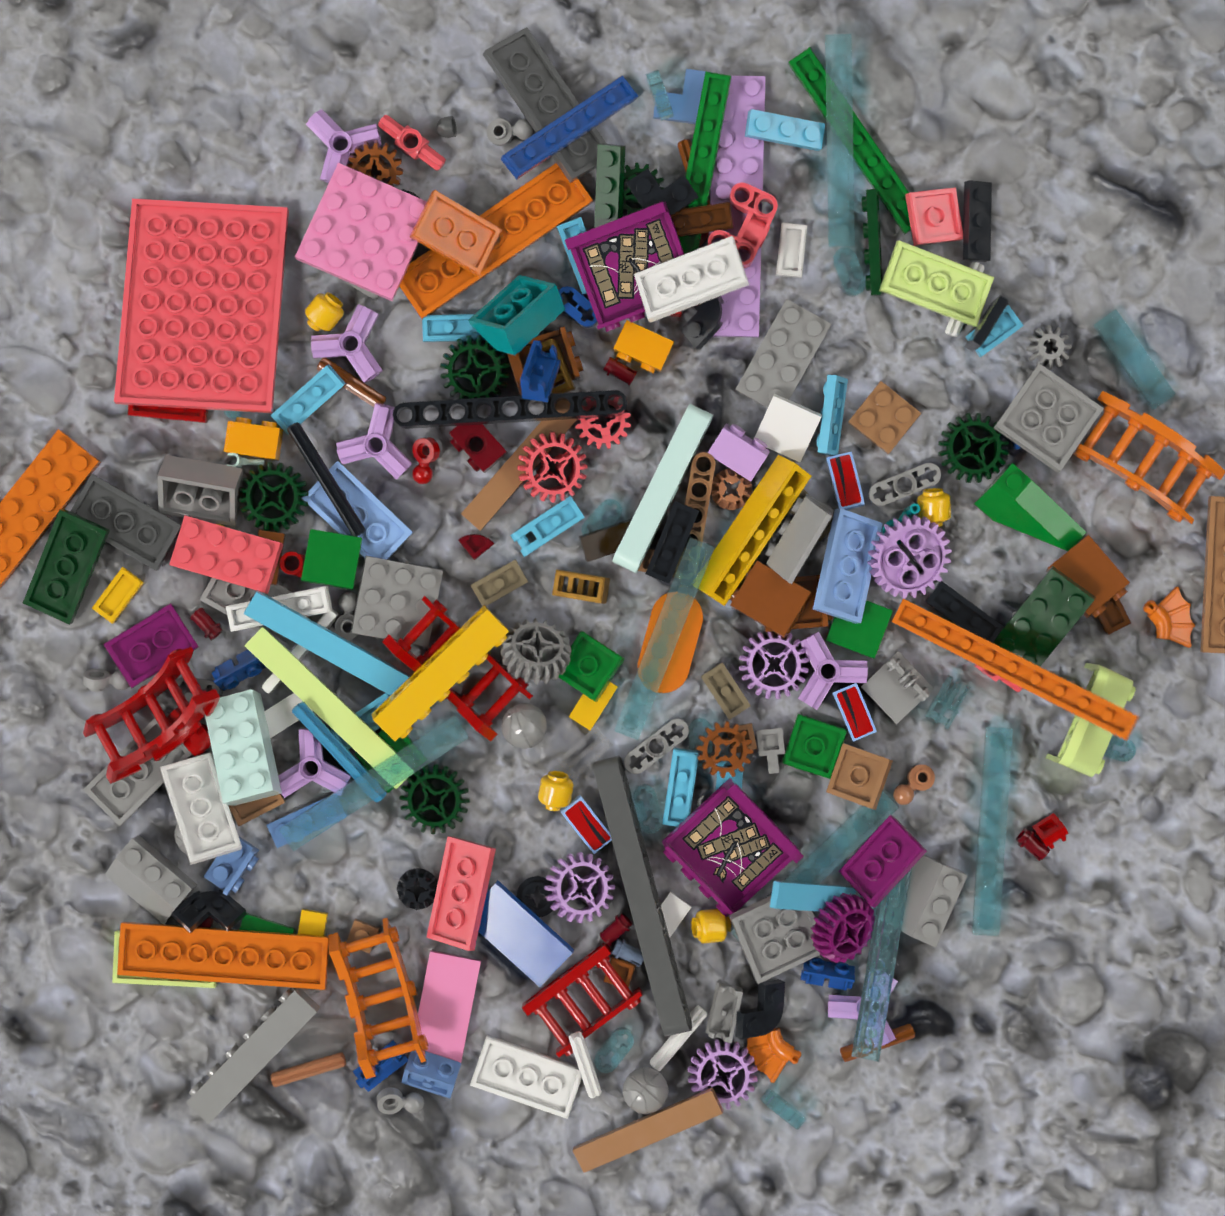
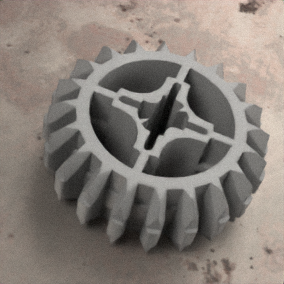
M536 618L533 623L526 619L522 625L516 622L513 628H509V632L506 634L507 639L501 644L500 653L503 657V665H507L508 673L515 672L516 679L524 677L525 684L529 680H534L536 685L540 680L545 684L550 681V678L556 681L559 674L563 675L571 659L569 638L564 637V630L556 631V624L550 627L547 624V620L542 624L538 623Z

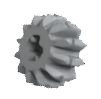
M1047 325L1044 331L1040 328L1036 329V336L1031 335L1028 338L1034 344L1026 347V351H1034V354L1028 359L1033 361L1037 358L1036 366L1039 363L1043 366L1045 362V367L1048 370L1052 369L1053 364L1057 368L1061 367V359L1067 360L1070 357L1064 351L1070 350L1072 345L1064 344L1063 342L1069 336L1066 334L1060 337L1061 328L1059 327L1052 333L1051 325ZM1050 342L1052 344L1051 349L1054 352L1046 353L1047 348L1044 345Z

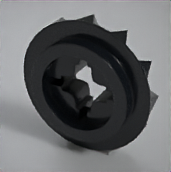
M422 868L406 871L400 877L397 885L399 900L406 907L415 910L429 907L434 902L438 884L436 878L431 872ZM417 878L420 887L429 889L421 892L418 900H416L415 892L407 890V888L415 886Z
M533 876L520 884L516 897L538 917H544L553 911L550 907L555 900L547 901L545 897V899H540V903L536 907L535 900L526 897V895L534 894L535 889L539 886L540 894L548 896L552 894V891L545 890V886H552V882L541 876Z

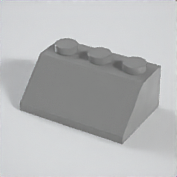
M166 455L157 475L159 512L183 518L184 516H189L206 522L235 527L240 505L238 499L241 498L239 488L243 487V468Z
M806 494L804 499L798 497L791 511L795 512L791 521L785 519L778 531L782 535L777 544L772 542L765 553L769 557L766 564L792 584L831 519L834 509L809 494Z
M140 835L130 840L105 874V876L164 925L171 918L172 912L198 886V884Z
M923 855L904 876L885 923L915 939L936 947L967 875L956 868Z

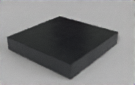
M1000 295L990 304L966 343L965 347L967 349L975 351L983 345L1009 303L1006 298Z

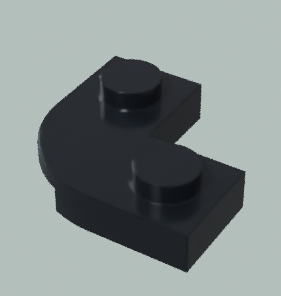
M647 168L626 183L643 209L660 202H666L671 216L699 199L685 175L662 190Z
M721 296L693 306L697 312L681 329V332L695 349H701L720 329L723 323L720 322L722 304L724 303Z
M220 889L218 892L206 891L202 893L199 890L172 912V917L190 933L209 916L226 931H229L247 915L245 908L230 895L226 896L223 894V891Z
M777 979L765 981L758 985L757 1008L737 1011L735 1037L747 1039L763 1036L776 1028L784 1010V981Z

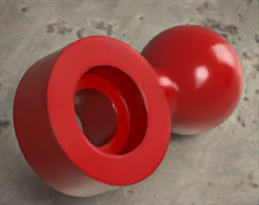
M431 437L420 438L413 444V456L419 462V465L413 469L412 476L418 484H427L431 481L433 471L429 463L436 461L440 454L437 441Z

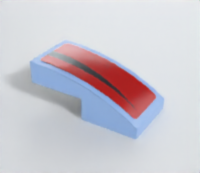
M852 451L827 457L826 462L838 508L849 510L865 506Z
M857 683L832 693L853 742L877 732Z
M581 795L572 800L567 807L560 810L593 854L612 841L610 831Z

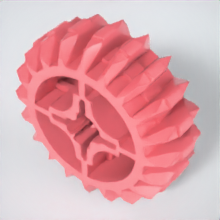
M549 432L548 440L541 433L539 434L540 443L531 438L530 442L533 448L523 447V450L528 454L527 456L519 455L518 459L524 461L525 465H517V469L525 471V473L518 476L520 481L528 480L523 485V488L525 490L532 488L531 496L535 497L540 492L539 499L545 501L549 494L550 502L554 503L556 501V494H558L560 500L564 501L566 499L564 492L567 491L571 496L575 495L571 488L573 486L578 489L582 487L577 482V479H586V475L580 473V470L587 469L588 465L579 463L586 459V455H577L582 447L579 444L572 447L574 439L571 437L565 442V434L563 433L558 435L557 440L554 432ZM555 446L564 448L566 452L562 455L559 454L551 457L544 449ZM539 455L541 467L536 471L537 474L533 476V462L536 456ZM546 458L554 464L557 461L555 468L558 475L549 470L550 467L548 465L549 463L547 462ZM571 459L572 470L566 480L563 469L569 463L568 460ZM548 478H555L560 485L548 488L538 483L541 480L545 481Z

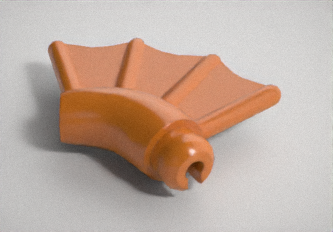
M1175 587L1159 604H1156L1153 600L1145 603L1143 611L1147 613V617L1155 625L1157 639L1171 640L1185 647H1192L1190 635L1195 624L1190 618L1191 604L1183 599L1179 587Z
M775 1028L763 1036L747 1038L748 1053L754 1057L757 1070L766 1074L771 1083L776 1081L788 1061L797 1064L801 1057V1052L795 1050L793 1045L783 1039L780 1028Z

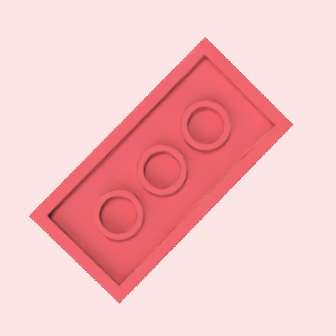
M184 516L169 565L268 594L283 544Z
M454 836L447 837L426 938L467 951H475L496 848Z

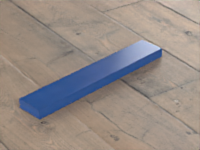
M622 75L502 155L501 160L517 180L635 101L638 95Z

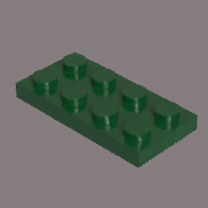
M60 509L23 604L66 624H72L110 530L66 509Z
M1052 566L1010 618L993 644L1041 667L1093 603L1095 596Z

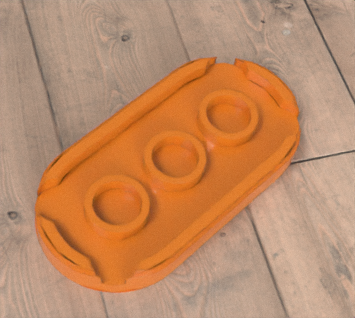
M681 591L666 593L653 606L637 669L642 683L654 692L669 693L675 691L684 684L688 677L703 622V612L700 604L688 593Z

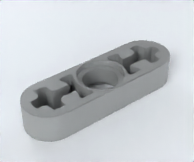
M933 463L923 464L872 485L868 491V498L873 505L884 506L936 485L941 478V471ZM925 468H928L929 471L934 470L933 481L929 482L928 479L919 481L921 487L917 488V481L912 473L916 472V477L925 473ZM901 477L910 479L912 483L911 489L908 492H902L897 487V482ZM891 481L893 491L897 494V497L893 498V493H889L884 496L883 502L879 498L875 499L873 494L877 492L876 488L880 487L881 490L888 489L890 486L887 483Z
M679 718L667 722L627 753L624 759L626 769L630 773L639 774L687 738L689 733L687 723ZM675 723L677 726L682 724L684 726L681 730L683 735L681 737L678 735L671 737L670 740L674 743L669 746L666 738L660 735V733L665 731L666 735L672 732V724ZM653 739L662 740L664 743L663 751L657 754L651 752L649 749L650 741ZM644 746L647 754L653 759L648 761L647 757H645L640 762L641 768L638 769L636 766L631 768L629 765L631 763L630 757L632 755L636 758L641 756L643 752L639 749Z

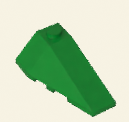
M1013 463L1008 464L974 503L992 521L1030 535L1067 552L1087 533Z

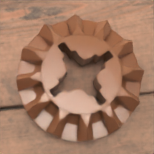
M725 469L719 472L713 479L711 496L714 502L723 509L736 510L743 507L752 494L751 482L732 469ZM724 480L731 485L738 481L740 482L736 488L740 498L733 494L723 497L727 490L723 482Z

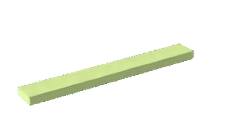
M264 626L244 645L395 789L415 771L411 765Z

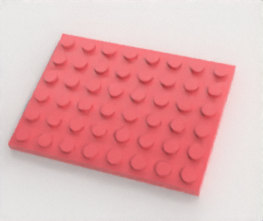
M132 198L114 402L116 404L273 413L289 217L288 207Z

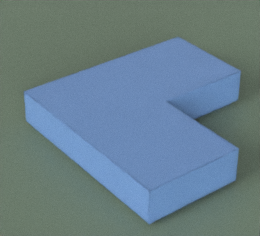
M686 69L683 94L657 91L653 119L696 124L705 71Z

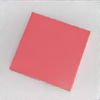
M956 187L905 194L914 246L960 241L963 239V227Z

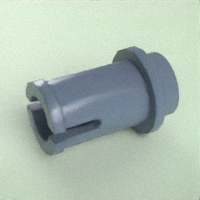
M617 939L611 954L615 955L616 959L620 957L640 967L644 960L641 950L625 943L626 940L624 939L622 941Z

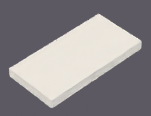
M733 236L634 274L650 323L749 285Z
M211 752L161 766L160 771L190 865L242 850L229 806L223 804L216 767Z
M487 1035L470 1086L568 1119L582 1076L577 1065Z

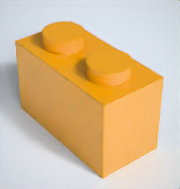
M626 320L613 350L617 352L616 357L630 363L631 360L641 363L640 368L654 374L655 370L661 373L674 345V341Z
M236 417V422L228 421L224 452L272 460L280 459L284 430L277 428V423L262 421L261 425L251 424L252 419Z

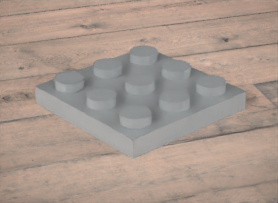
M1039 363L996 423L994 429L1059 473L1104 408Z
M365 556L351 633L385 639L390 634L397 641L400 637L403 639L430 610L421 599L426 596L432 602L436 599L438 600L443 570ZM433 622L413 644L428 647Z
M771 896L729 915L754 979L758 984L820 955L813 946V940L810 938L813 934L811 927L816 924L813 911L770 907Z

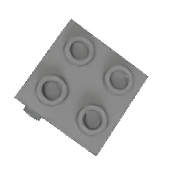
M899 651L867 680V683L861 686L896 724L921 701L926 700L930 695L929 693L934 689Z

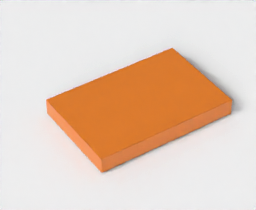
M433 190L410 238L475 276H479L502 229L437 190Z

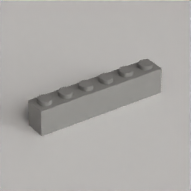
M289 988L278 999L281 1002L276 1010L271 1007L261 1017L264 1022L258 1028L253 1025L243 1035L246 1041L240 1047L235 1044L224 1055L227 1060L222 1066L217 1062L207 1073L210 1078L204 1084L199 1081L188 1092L192 1097L186 1103L208 1124L321 1008L301 988H296L294 991Z

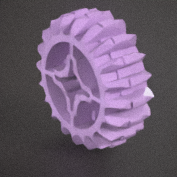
M758 632L757 635L760 641L756 642L755 639L750 638L749 642L753 647L750 649L747 646H743L742 648L749 653L748 656H739V660L747 661L746 665L739 666V670L748 671V674L743 675L741 678L743 681L751 678L752 681L747 687L752 689L757 685L758 688L755 694L758 696L764 689L766 690V699L770 698L771 691H775V698L780 699L781 690L788 697L791 695L788 687L791 686L797 691L799 687L794 682L796 680L802 683L805 682V679L799 676L800 671L804 673L809 671L808 668L801 667V663L809 662L808 658H800V655L806 651L804 648L796 649L801 642L799 639L793 643L789 642L792 638L791 633L787 635L785 640L779 635L773 637V632H767L768 638H764L762 632ZM777 642L787 647L778 654L772 655L766 651L763 645ZM758 652L764 660V666L755 676L752 663L755 653ZM791 653L795 659V668L792 676L784 669V662ZM765 654L769 658L773 657L774 660L776 657L780 658L782 655H784L781 659H779L780 661L778 662V666L780 667L779 669L783 672V674H781L778 670L775 671V669H772V671L768 670L766 673H764L770 665L768 659L765 657ZM770 674H777L785 682L780 685L770 686L763 684L761 681Z
M577 852L576 859L572 854H567V863L561 858L558 859L560 869L556 866L550 868L551 871L556 873L555 876H546L547 880L552 881V886H545V890L552 891V894L548 895L546 900H555L550 908L552 910L560 908L558 916L562 918L567 914V921L572 922L576 916L577 923H583L584 915L587 921L591 922L593 921L592 912L598 917L602 916L599 908H609V905L604 902L605 899L613 900V896L607 894L608 890L615 889V885L607 883V881L613 879V875H604L609 867L607 865L600 867L602 860L596 858L593 861L592 854L588 853L585 859L582 852ZM578 866H585L593 873L580 878L572 869ZM566 875L568 888L563 892L564 895L562 896L561 883ZM596 880H598V893L594 899L591 889L597 883ZM576 881H578V883H584V885L581 887L583 890V894L581 892L575 891L578 889ZM579 897L588 906L582 909H573L566 903Z
M715 1039L716 1047L712 1048L710 1043L706 1042V1052L701 1048L696 1050L701 1058L691 1057V1062L696 1066H689L688 1072L695 1075L689 1076L688 1082L696 1083L691 1087L693 1093L703 1092L708 1089V1086L720 1085L724 1087L728 1093L715 1092L720 1104L725 1103L726 1109L729 1110L731 1109L730 1102L734 1101L737 1107L741 1105L740 1096L746 1101L749 1099L745 1090L754 1092L755 1088L750 1083L758 1081L757 1076L752 1075V1073L758 1070L757 1066L750 1065L754 1062L753 1056L744 1058L748 1054L746 1047L738 1052L739 1042H735L731 1048L730 1043L724 1042V1046H720L719 1039ZM718 1055L732 1056L738 1062L724 1063ZM711 1060L714 1069L707 1075V1078L702 1080V1069L706 1062ZM718 1065L724 1073L728 1071L730 1072L727 1073L728 1084L726 1083L725 1079L722 1078V1076H719ZM744 1068L743 1080L735 1089L732 1078L738 1074L739 1070Z

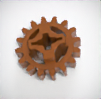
M375 140L373 146L370 147L366 141L363 144V150L358 146L355 147L356 156L349 155L348 160L353 164H348L347 167L374 178L371 167L374 160H376L378 173L375 179L381 181L383 178L390 177L386 184L393 187V183L400 185L401 179L396 175H403V169L397 167L402 164V159L394 158L397 151L394 149L389 152L387 150V143L383 147H379L378 140ZM370 154V158L367 161L359 162L362 157ZM380 156H384L390 163H385Z
M724 721L723 727L714 722L713 730L705 727L707 735L698 736L703 743L702 745H696V749L702 751V754H699L697 759L705 760L702 767L703 769L711 767V775L714 776L719 771L721 778H725L726 772L735 777L736 769L741 772L744 771L743 762L750 764L751 761L746 756L753 753L752 749L747 748V745L751 744L752 740L744 739L747 731L744 729L738 732V724L735 723L730 728L728 721ZM729 732L733 735L728 738H721L718 733ZM711 741L713 743V749L708 756L707 748L709 742ZM741 743V754L738 758L736 756V749ZM721 744H724L726 746L730 744V746L728 747L729 753L727 755H725L724 753H721L719 755V753L721 752V748L719 746ZM720 761H728L731 765L718 766L715 764H718Z

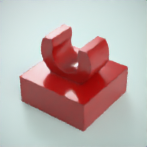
M1054 813L1032 826L1034 832L1046 847L1055 848L1053 843L1060 838L1063 842L1066 841L1065 835L1068 834V831Z

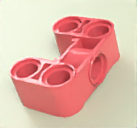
M742 182L733 186L729 197L733 208L747 214L737 237L725 231L717 230L711 233L707 245L712 244L715 238L725 239L733 236L738 250L745 249L750 254V258L747 261H742L743 267L747 268L752 264L769 232L778 204L775 197L771 194ZM738 191H745L749 199L741 203L735 199L734 194ZM761 202H768L772 206V211L764 214L760 212L758 205Z

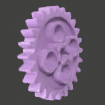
M914 514L912 520H910L909 517L903 515L902 523L894 518V526L890 527L884 524L886 532L883 534L877 531L880 540L871 541L876 549L868 551V554L874 558L867 562L873 567L870 574L876 577L874 581L879 586L882 585L881 588L886 593L890 590L889 593L894 597L899 593L903 599H906L909 592L913 598H916L918 590L925 595V587L929 586L934 590L933 581H943L939 576L940 572H948L943 565L951 563V560L945 556L952 552L946 546L950 540L944 536L945 531L938 528V524L935 522L930 523V520L925 516L920 520V517ZM917 535L916 540L909 543L910 538ZM898 540L901 541L902 545L910 552L911 557L921 567L922 573L918 572L917 568L909 561L908 556L898 546ZM896 551L895 557L888 560L889 555ZM931 554L928 561L923 562L924 557ZM910 570V574L903 578V574Z

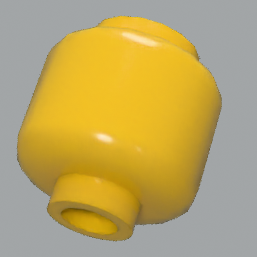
M329 292L317 294L305 309L306 317L309 319L307 324L317 332L320 330L331 331L344 315L343 303Z
M942 488L924 489L923 493L917 497V504L920 506V511L917 514L920 520L925 516L930 520V523L935 522L939 525L938 527H941L943 522L951 518L950 495L945 493Z
M550 771L541 778L538 799L542 804L546 805V809L560 811L561 808L567 807L571 803L574 784L568 778L567 773Z
M718 908L700 910L691 920L693 937L698 938L702 944L722 942L726 939L727 932L731 931V920L728 916L723 915Z

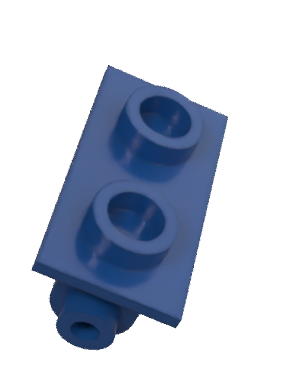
M247 649L236 656L238 665L235 666L233 660L229 659L216 666L212 675L215 679L214 683L225 691L237 687L241 681L248 677L257 676L266 666Z
M812 958L803 963L800 980L805 981V984L823 986L824 979L826 978L829 979V988L846 991L847 988L852 989L853 982H855V966L843 962L834 963L820 958Z
M392 1040L382 1049L395 1046L397 1044L394 1040ZM405 1054L379 1061V1064L375 1065L376 1076L369 1079L365 1078L360 1066L352 1072L358 1078L356 1082L359 1087H365L369 1092L408 1061V1058Z

